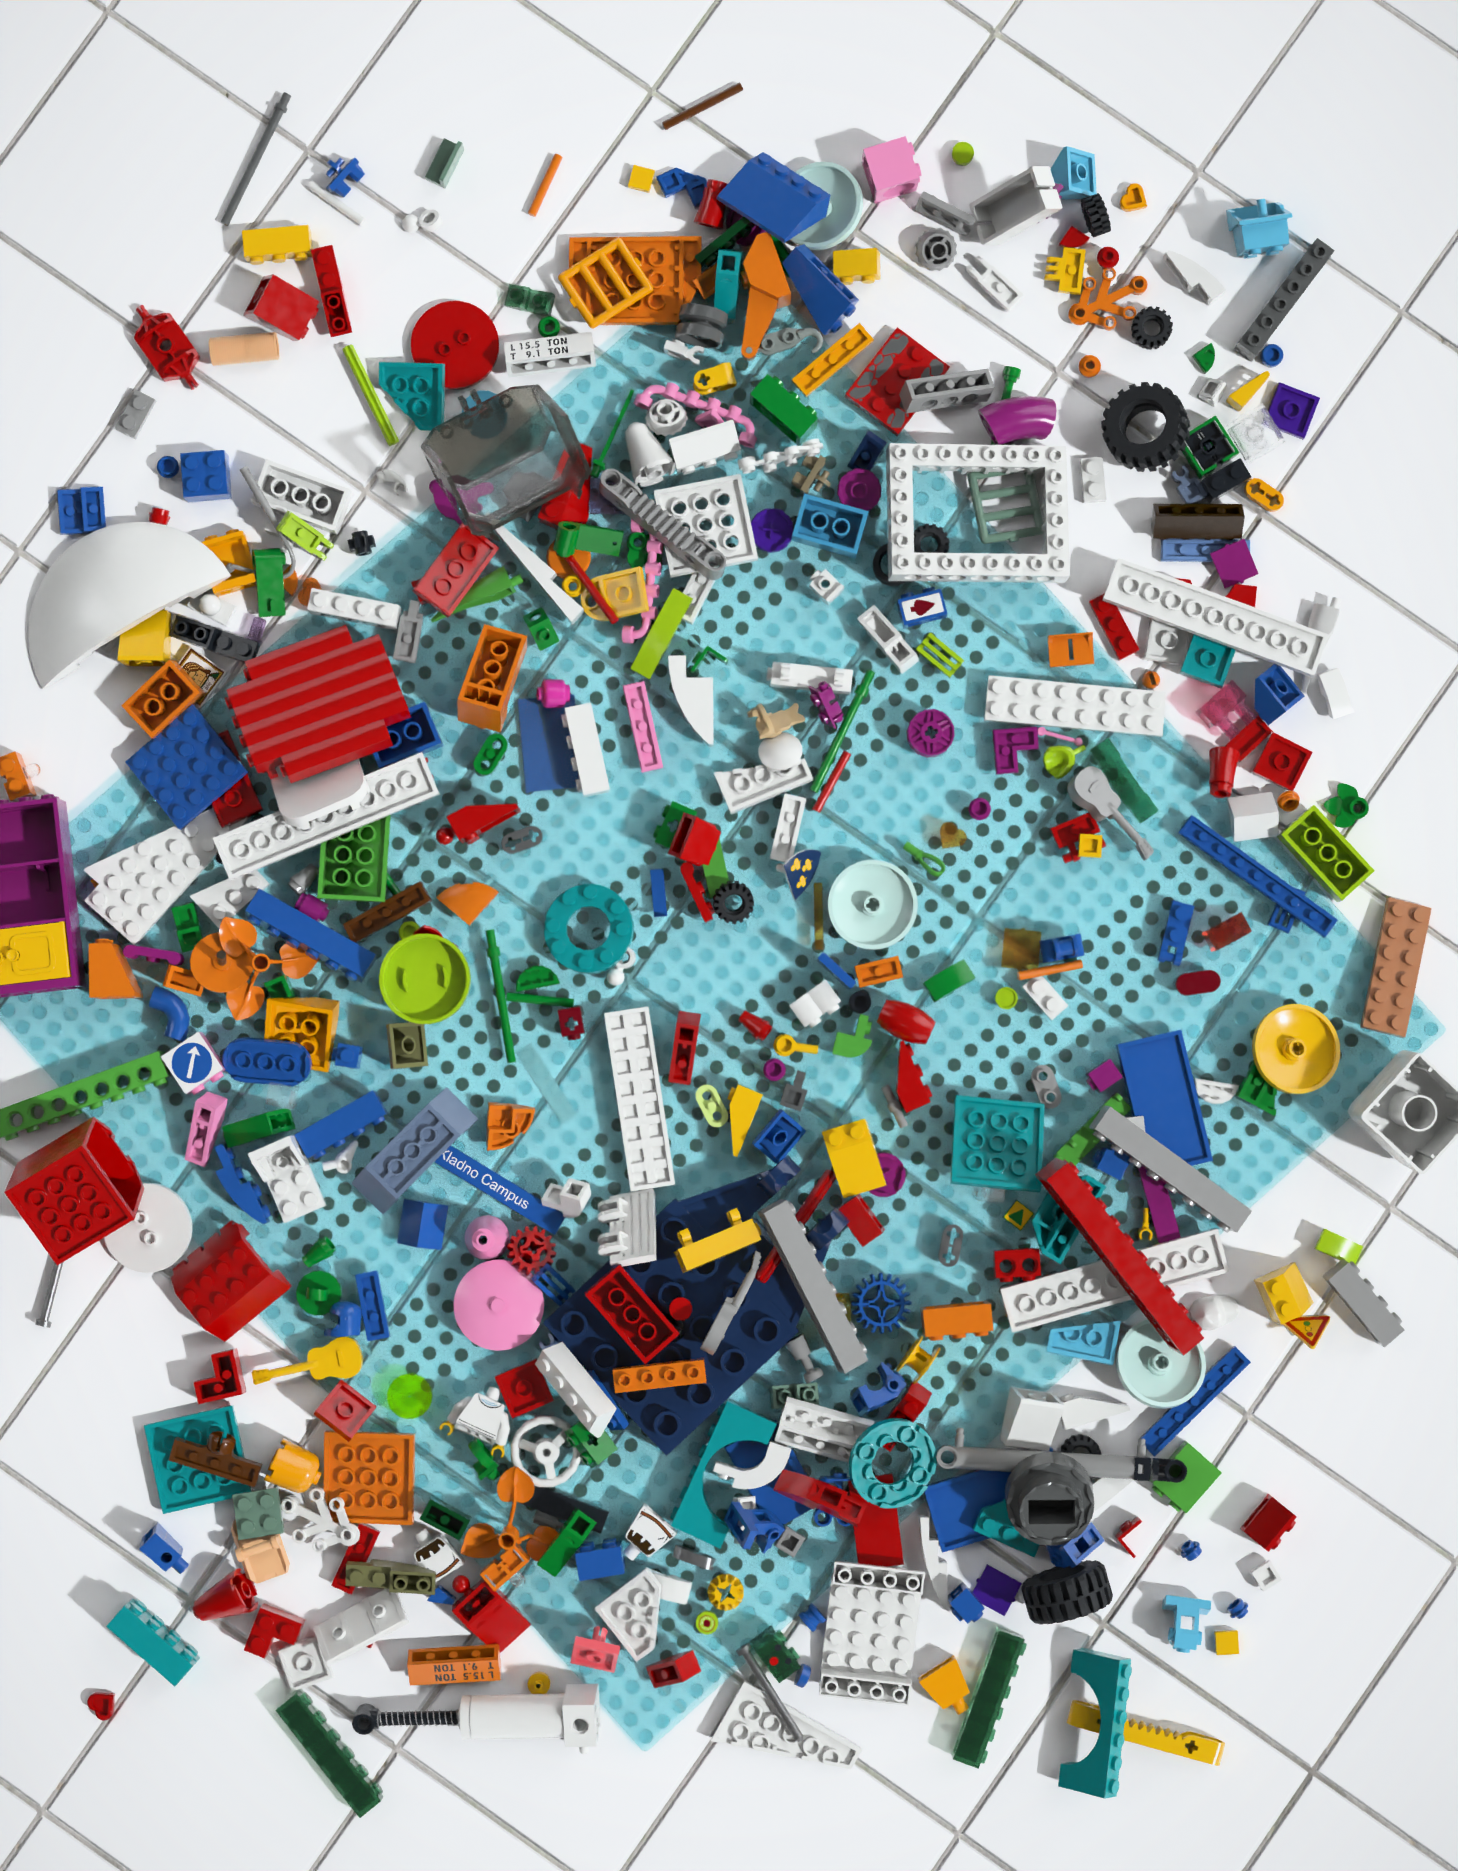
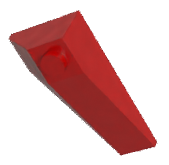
M571 440L538 515L540 523L557 529L558 523L561 521L587 523L589 518L592 447Z

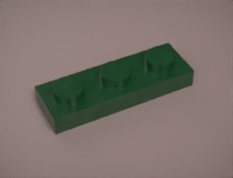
M742 217L695 256L696 260L702 268L713 265L718 259V250H731L737 240L741 237H747L753 231L752 228L755 225L745 217Z

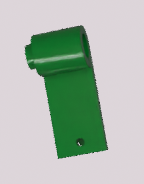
M561 521L558 523L553 549L561 557H569L575 553V550L619 557L624 531Z
M280 548L252 550V565L256 573L258 616H285L282 566L286 565L285 552H281Z

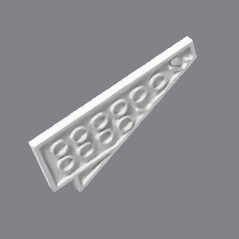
M212 808L199 814L182 830L178 829L177 826H173L86 867L84 871L99 885L84 901L136 946L216 857L218 850L213 838L243 826L251 816L233 825L221 828Z

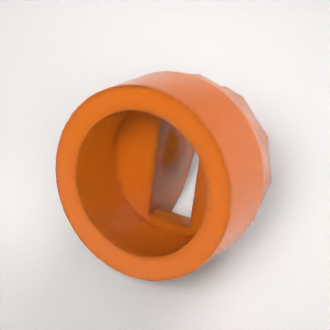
M1148 671L1142 677V684L1147 689H1154L1160 683V676L1155 671ZM1149 674H1152L1155 682L1154 685H1152Z

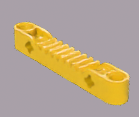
M1072 1700L1066 1723L1074 1727L1099 1733L1100 1724L1097 1720L1101 1719L1100 1708L1097 1705ZM1133 1718L1130 1722L1126 1719L1123 1735L1125 1741L1220 1766L1225 1742L1191 1731L1180 1734L1176 1730L1173 1734L1170 1728H1167L1164 1732L1161 1726H1158L1155 1730L1152 1723L1146 1727L1144 1721L1138 1724ZM1192 1740L1195 1745L1190 1746L1188 1749L1185 1744H1189Z

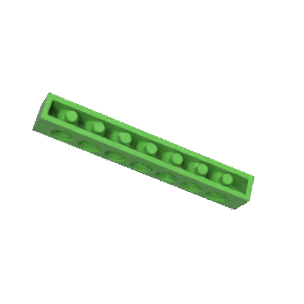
M163 1051L151 1053L0 1109V1139L5 1138L6 1141L19 1137V1132L25 1130L27 1133L40 1129L39 1125L46 1122L50 1126L61 1122L60 1117L69 1115V1118L82 1114L81 1110L90 1107V1110L104 1106L103 1102L111 1099L112 1102L124 1099L125 1093L132 1091L134 1095L145 1091V1086L153 1084L156 1087L167 1083L166 1078L172 1076L161 1058L164 1055ZM144 1067L150 1071V1076L146 1080L140 1077V1071ZM122 1075L127 1076L129 1080L125 1088L119 1085V1078ZM101 1083H105L107 1086V1092L103 1096L98 1093V1086ZM81 1090L86 1094V1100L83 1103H79L76 1098L77 1093ZM60 1098L65 1102V1107L62 1111L57 1110L55 1106L56 1101ZM38 1106L42 1107L44 1111L40 1119L36 1118L34 1114ZM16 1114L22 1117V1124L18 1127L13 1123V1118Z

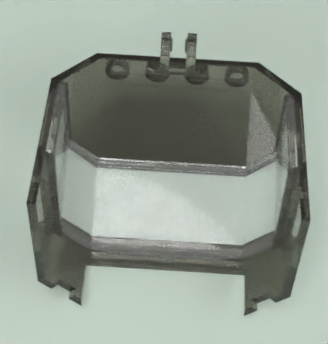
M539 384L510 387L481 402L476 390L473 389L470 391V396L476 406L470 409L463 395L457 397L464 412L434 427L420 446L437 484L463 524L473 535L486 536L499 542L500 540L493 530L568 490H571L580 500L583 492L581 489L585 479L588 480L591 473L568 415Z

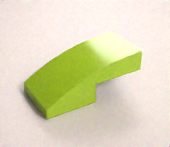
M1323 1228L1314 1249L1339 1261L1344 1259L1349 1263L1352 1261L1356 1264L1363 1246Z

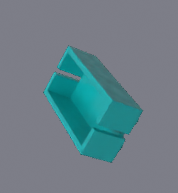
M130 1600L106 1626L174 1687L200 1659L197 1655L198 1651L192 1645H185L180 1640L181 1636L172 1629L168 1630L164 1626V1621L155 1614L152 1616L147 1611V1606L140 1600Z

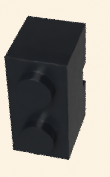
M1239 458L1204 478L1200 483L1207 493L1206 499L1210 504L1247 483L1252 476L1242 459Z

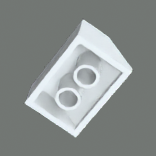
M733 420L669 439V447L676 465L677 474L681 472L683 475L690 474L696 471L695 468L701 466L710 468L715 466L717 461L724 459L725 462L733 461L738 458L737 455L741 454Z

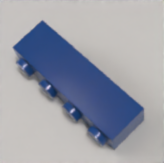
M372 1090L296 1133L294 1136L306 1157H313L316 1160L327 1154L325 1151L327 1148L333 1146L335 1149L345 1144V1138L353 1135L355 1138L366 1131L364 1127L372 1123L373 1126L382 1123L385 1121L384 1116L388 1112L377 1092Z

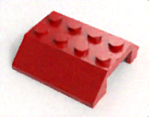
M233 1220L220 1229L221 1235L216 1232L203 1243L205 1249L199 1246L187 1256L188 1262L183 1260L172 1269L174 1275L170 1277L175 1294L202 1328L224 1342L292 1287L279 1269L274 1272L271 1271L245 1237L250 1233L242 1223L238 1224Z

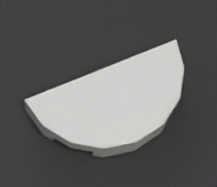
M1194 1078L1197 1095L1205 1102L1211 1104H1223L1229 1101L1237 1093L1239 1085Z

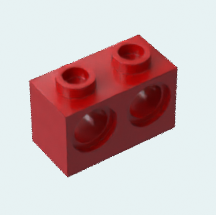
M1039 1248L992 1250L994 1277L1000 1278V1282H1012L1013 1277H1022V1281H1032L1036 1279V1276H1041ZM1027 1258H1031L1034 1262L1033 1268L1029 1271H1025L1022 1267L1023 1261ZM1005 1259L1011 1262V1269L1008 1272L1000 1270V1263Z

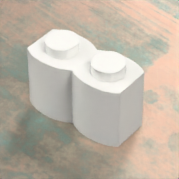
M825 979L789 1006L804 1027L809 1025L810 1028H813L822 1021L820 1016L827 1012L831 1015L840 1008L838 1003L841 1000Z

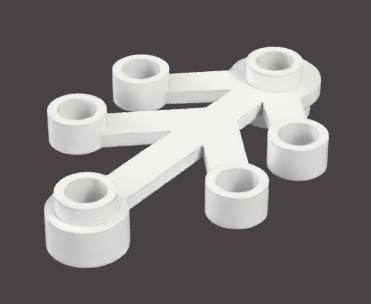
M811 439L803 442L802 446L788 447L784 449L785 452L774 451L763 455L762 460L755 461L754 456L739 459L737 463L739 470L743 474L756 471L755 467L759 465L763 466L764 473H769L777 470L776 464L784 461L786 467L795 466L798 464V458L806 454L808 457L818 455L824 447L819 439Z
M320 1487L312 1489L309 1494L310 1499L316 1502L320 1514L302 1506L300 1499L295 1495H289L282 1499L281 1509L284 1513H296L316 1523V1525L295 1530L292 1534V1539L296 1543H301L308 1537L326 1530H330L336 1533V1535L326 1539L318 1538L314 1540L312 1549L316 1553H321L327 1547L340 1542L345 1546H352L358 1542L360 1531L355 1524L349 1523L344 1509L345 1503L342 1498L336 1497L329 1502V1507L332 1511L336 1512L340 1524L332 1520L324 1498L325 1492ZM315 1491L320 1493L319 1499L314 1496ZM335 1500L340 1503L339 1508L334 1506ZM287 1501L292 1504L291 1509L286 1507ZM346 1531H349V1532H350V1534H351L350 1539L346 1538V1536H345V1532H346ZM298 1532L302 1533V1539H299L297 1537ZM317 1542L322 1543V1549L317 1547Z

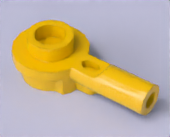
M787 1034L777 1036L773 1043L775 1052L780 1056H789L794 1051L811 1054L818 1053V1045L797 1043Z

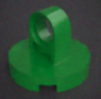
M323 1270L312 1271L299 1281L296 1289L297 1301L300 1307L307 1313L315 1316L325 1315L329 1313L334 1303L340 1302L342 1297L341 1285L334 1275Z

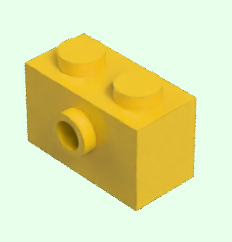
M877 248L833 251V274L844 285H851L854 281L871 284L875 280H881L880 253Z

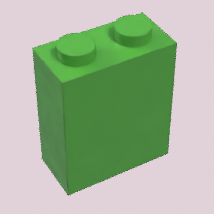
M1184 1440L1169 1459L1175 1458L1185 1464L1187 1467L1185 1479L1178 1483L1152 1481L1151 1479L1150 1482L1154 1484L1151 1489L1160 1497L1165 1494L1171 1499L1168 1504L1178 1513L1182 1509L1187 1514L1222 1472ZM1177 1464L1169 1468V1474L1172 1477L1178 1476L1181 1472V1468Z

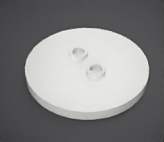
M143 1183L145 1189L135 1219L104 1237L108 1250L120 1264L133 1271L153 1273L172 1266L184 1255L192 1237V1219L188 1207L176 1192L161 1184Z

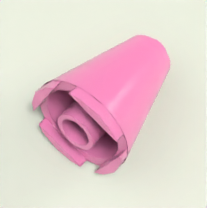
M490 1215L474 1219L468 1225L465 1232V1244L468 1251L474 1257L481 1260H493L500 1257L506 1251L510 1240L509 1231L504 1222ZM481 1236L487 1237L486 1244L481 1241Z

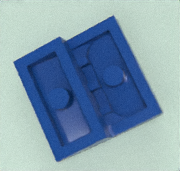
M103 487L57 490L60 535L88 534L106 527Z

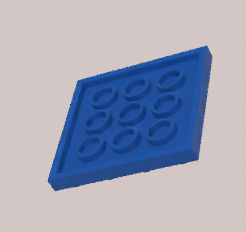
M193 704L172 721L159 735L147 742L125 761L180 830L248 773V770Z

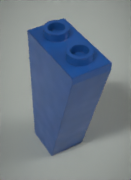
M805 244L797 246L782 264L823 335L835 334L843 326V319L850 317L855 312V305L859 299Z

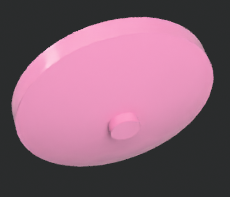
M490 1260L475 1266L462 1278L454 1296V1315L460 1330L471 1342L489 1350H508L526 1342L538 1329L544 1313L543 1292L532 1281L531 1278L534 1275L530 1272L527 1276L524 1269L520 1273L517 1272L519 1266H511L512 1261Z

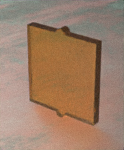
M1004 928L1001 967L1014 968L1018 971L1038 968L1041 932L1025 930V928H1021V930Z

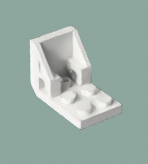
M294 1135L248 1153L251 1163L263 1182H267L284 1223L327 1206L308 1159Z

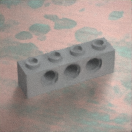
M987 368L906 380L899 395L905 413L986 402L995 387Z

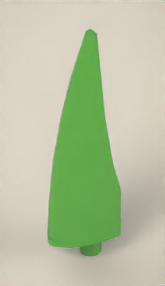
M504 566L494 570L472 585L451 615L478 605L499 601L515 593L514 586L523 582L521 575L518 574L510 578ZM438 612L431 619V622L433 623L435 621L445 618L446 616H444L441 612Z

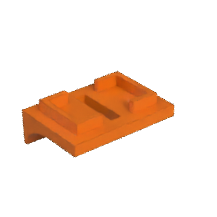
M1093 632L1047 636L1050 668L1094 664ZM1072 639L1073 660L1069 659L1068 640Z

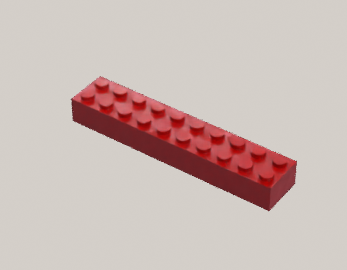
M1054 1158L1037 1172L1035 1176L1169 1348L1184 1356L1204 1339L1200 1333L1202 1328L1195 1320L1191 1321L1188 1318L1187 1314L1189 1312L1181 1302L1177 1303L1174 1300L1175 1294L1168 1285L1164 1286L1160 1282L1162 1277L1153 1267L1150 1268L1146 1264L1148 1261L1147 1257L1140 1250L1137 1251L1132 1246L1134 1243L1133 1239L1126 1232L1123 1233L1118 1228L1121 1225L1119 1221L1105 1211L1107 1206L1099 1197L1095 1198L1091 1193L1093 1191L1091 1185L1085 1179L1083 1181L1077 1175L1079 1173L1077 1167L1072 1162L1068 1163L1065 1159Z

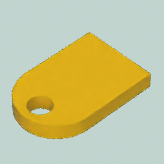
M638 566L591 579L618 618L649 611L642 567ZM584 587L581 593V605L584 612L595 620L609 621L597 603L593 607L589 606L588 600L591 595Z

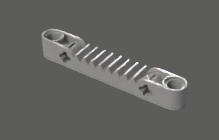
M610 468L602 472L599 490L607 500L709 580H717L723 576L726 566V558L723 553L704 538L696 536L694 532H690L687 526L683 527L681 521L677 522L673 515L670 516L667 510L663 511L659 504L656 505L653 499L649 500L647 495L643 494L636 484L618 470ZM611 481L614 482L615 485L610 486L606 484V482ZM716 563L719 567L713 568L709 564Z

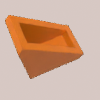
M169 964L163 986L201 997L204 987L195 980L192 971Z

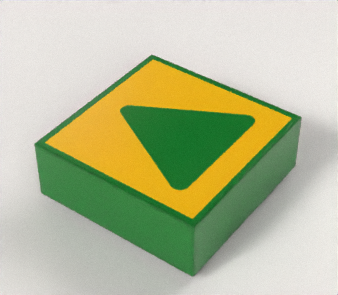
M1016 1199L1003 1215V1218L1021 1231L1034 1213Z

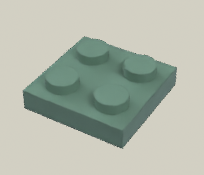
M278 1487L232 1495L238 1540L285 1532Z

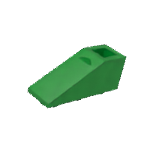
M575 1508L537 1562V1565L556 1577L584 1542L597 1522L578 1508Z

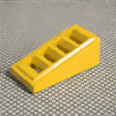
M1268 371L1261 373L1231 393L1226 402L1238 412L1241 411L1267 381L1270 373Z

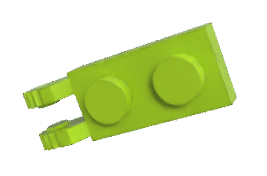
M288 510L276 527L277 531L325 561L327 556L316 549L321 542L328 549L334 547V544L324 538L323 534Z

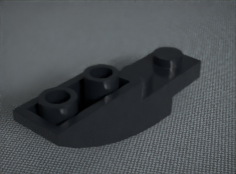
M176 615L169 634L170 637L242 662L257 657L261 646L258 642Z

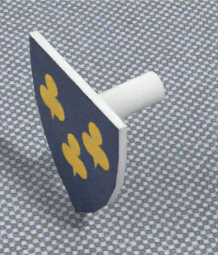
M805 849L795 853L784 864H777L776 870L785 874L793 900H796L804 892L813 879L819 865L820 851Z

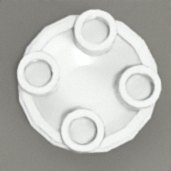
M781 732L782 734L777 737L765 738L761 742L758 754L762 764L766 766L768 771L786 770L800 764L802 745L794 735Z

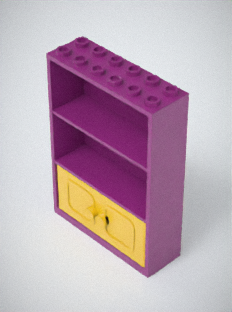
M54 794L41 795V799L38 800L32 799V797L18 798L19 802L0 800V998L85 988L86 978L66 801L59 799Z

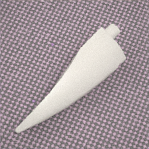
M1332 597L1330 606L1314 603L1308 623L1309 628L1329 635L1326 645L1334 632L1340 614V609L1338 608L1341 599L1337 597ZM1302 674V692L1306 693L1311 677Z

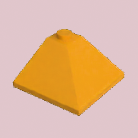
M319 997L268 998L264 1039L293 1041L301 1044L311 1056V1070L329 1072L338 1025L340 1001Z

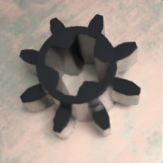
M367 530L354 532L351 534L352 539L347 540L350 552L355 551L356 556L369 555L372 553L371 548L376 547L374 536L368 535Z

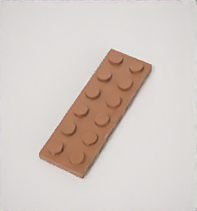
M1391 897L1386 899L1360 1028L1400 1038L1406 1037L1432 908Z

